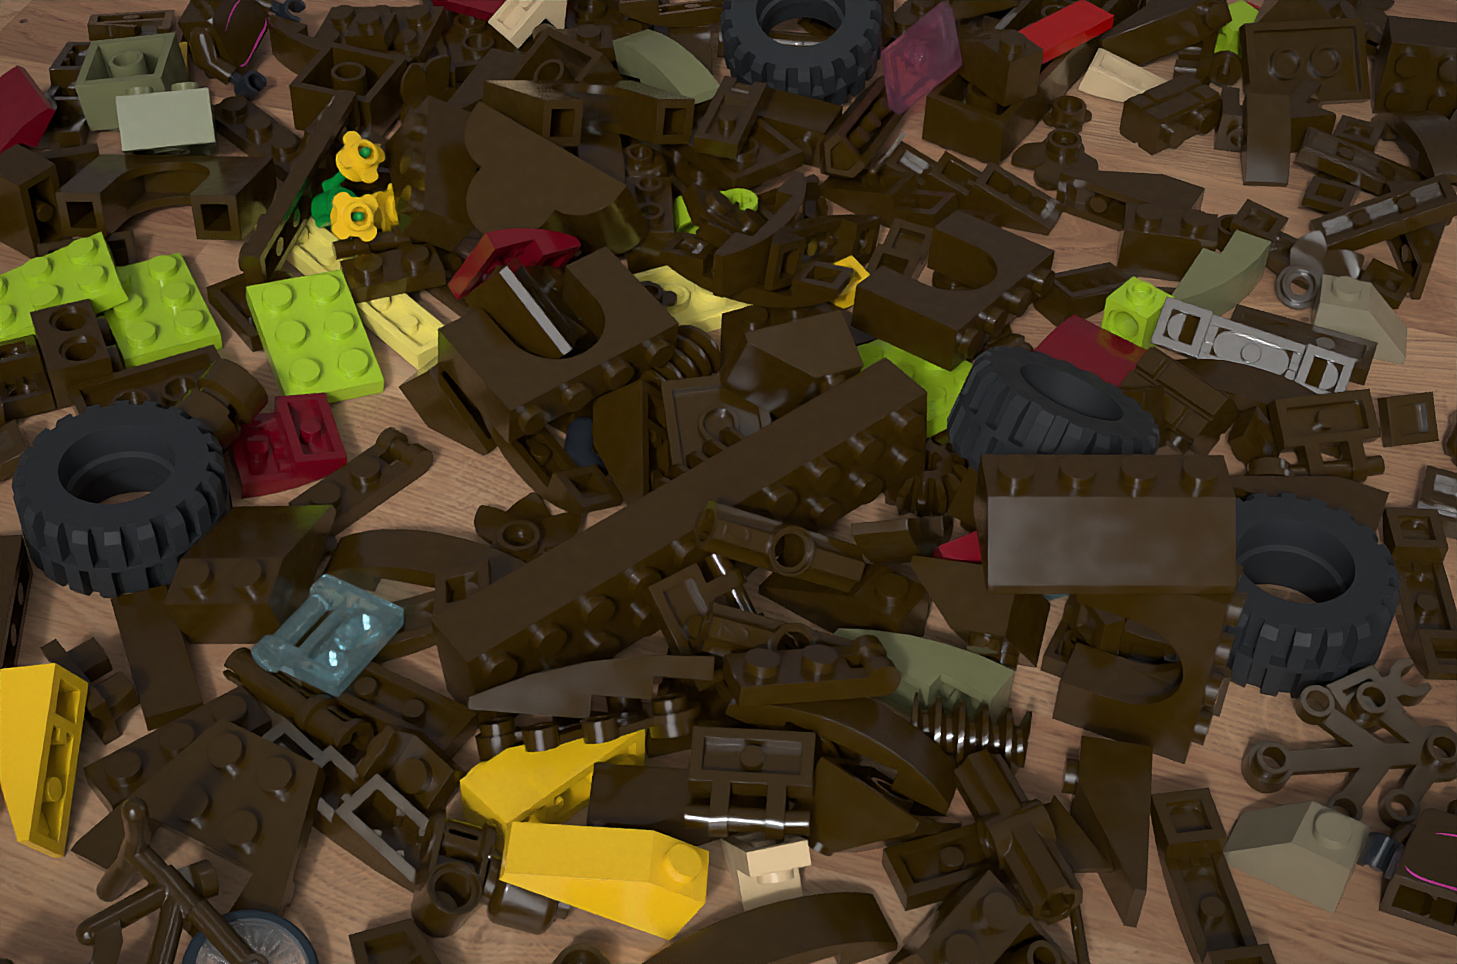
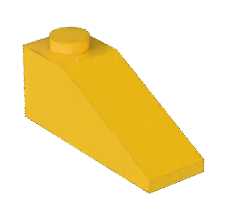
M56 663L0 669V785L17 842L52 858L64 857L89 683Z
M645 729L599 744H585L583 738L561 744L556 748L539 752H526L524 745L507 748L489 761L475 765L460 780L463 818L468 823L482 826L486 821L495 823L497 825L494 848L502 854L507 827L512 821L562 824L589 805L594 763L644 766Z
M512 821L507 827L499 880L670 941L706 903L709 851L654 830Z

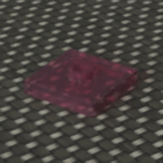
M943 1L881 51L888 106L898 115L905 112L963 65L953 10Z

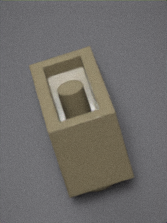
M1323 274L1310 318V324L1378 342L1373 359L1404 364L1406 358L1407 327L1372 283L1359 281L1349 276L1337 277Z
M1315 801L1243 812L1223 849V854L1228 865L1334 914L1355 871L1356 862L1371 826Z

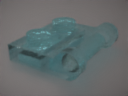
M325 574L310 587V597L272 636H263L252 648L251 654L255 662L266 671L274 673L281 670L333 696L339 697L403 626L404 610L402 607L332 575ZM327 610L333 611L299 648L294 646Z

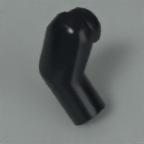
M587 416L574 419L567 427L564 450L578 467L596 464L603 474L607 476L609 472L601 457L593 451L594 445L591 431L593 419Z

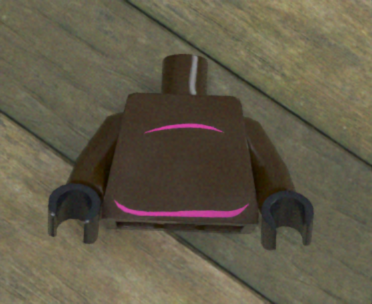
M190 0L179 19V27L190 45L194 64L203 70L209 79H217L225 85L233 84L235 95L241 94L249 101H252L259 95V91L266 86L267 81L258 71L251 70L244 76L243 74L269 28V11L275 13L276 16L300 22L301 18L292 15L290 11L300 13L306 8V5L302 0H285L283 3L276 0Z
M1456 799L1447 805L1446 812L1434 808L1424 809L1416 825L1402 823L1387 834L1370 832L1356 862L1362 867L1369 865L1377 872H1384V877L1390 879L1380 903L1379 911L1457 936Z

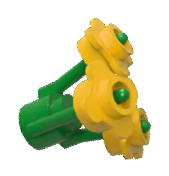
M349 131L343 136L344 147L336 154V165L339 171L332 178L322 182L324 192L313 198L311 213L318 228L331 229L337 239L344 240L353 236L368 242L376 237L377 228L382 229V231H388L391 225L399 224L392 183H389L386 191H378L372 195L365 194L362 197H356L352 191L341 187V184L346 179L355 182L363 181L369 184L375 182L378 179L376 171L378 165L385 160V154L379 146L366 139H362L357 132Z

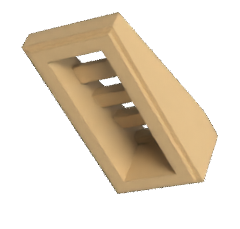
M1099 48L1078 90L1089 95L1124 103L1128 98L1140 93L1142 94L1146 90L1167 82V80L1109 51Z

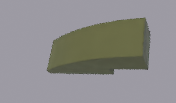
M647 29L613 40L619 73L638 78L642 84L694 98L695 104L712 99L720 86L718 81L697 58L679 43L661 33Z
M1236 230L1221 254L1203 248L1172 296H1174V299L1213 311V315L1222 316L1245 299L1262 279L1271 241Z
M839 628L833 634L853 641L859 636L869 634L876 636L887 652V657L893 661L900 672L901 681L894 692L875 698L910 717L915 692L919 694L920 705L923 710H926L934 695H940L944 712L947 714L950 713L957 699H964L968 717L971 718L981 702L987 703L991 721L994 722L1003 707L1009 706L1015 671L981 655L946 643L885 631Z

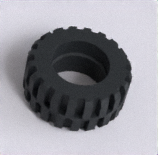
M723 0V13L720 17L726 68L730 70L731 77L739 78V83L750 85L754 81L768 83L769 87L841 105L847 102L848 94L854 97L865 88V80H870L877 70V61L881 57L882 13L881 4L878 3V0ZM800 17L822 20L837 30L828 39L805 47L787 46L767 36V33L776 25L786 20Z
M996 346L976 357L947 419V432L950 443L954 444L958 455L961 458H966L969 461V466L977 472L979 470L981 454L1155 455L1160 443L1158 425L1154 423L1152 415L1147 411H1143L1142 405L1134 398H1129L1123 394V390L1113 384L1104 382L1094 373L1088 370L1083 371L1063 359L1057 360L1049 357L1046 353L1039 351L1030 352L1025 348L1016 346L1010 349L1006 346Z
M130 400L114 401V406L100 408V404L86 407L84 413L73 417L70 413L57 420L54 429L49 430L45 428L35 437L32 442L33 447L28 446L13 474V500L30 558L37 568L45 572L46 577L63 587L69 584L70 590L76 593L90 596L92 591L99 592L103 598L119 597L122 593H134L165 584L168 589L180 559L233 508L222 447L218 439L211 434L210 429L195 417L190 419L188 413L174 406L167 410L163 409L159 402L145 400L143 405H132ZM151 492L141 498L128 502L98 504L105 499L123 493Z
M1266 492L1251 494L1244 502L1240 498H1236V564L1244 566L1237 590L1248 593L1237 628L1231 626L1226 628V632L1236 635L1227 663V667L1233 671L1230 679L1231 682L1245 688L1246 684L1261 688L1260 693L1276 697L1278 692L1290 693L1291 698H1298L1308 686L1319 685L1325 688L1328 684L1372 664H1376L1400 600L1399 590L1401 581L1392 555L1385 544H1377L1379 538L1367 524L1358 525L1353 514L1342 508L1338 511L1326 507V501L1311 497L1310 501L1297 499L1296 494L1281 492L1277 497H1268ZM1271 584L1291 588L1308 596L1316 603H1296L1283 600L1266 593L1256 585Z

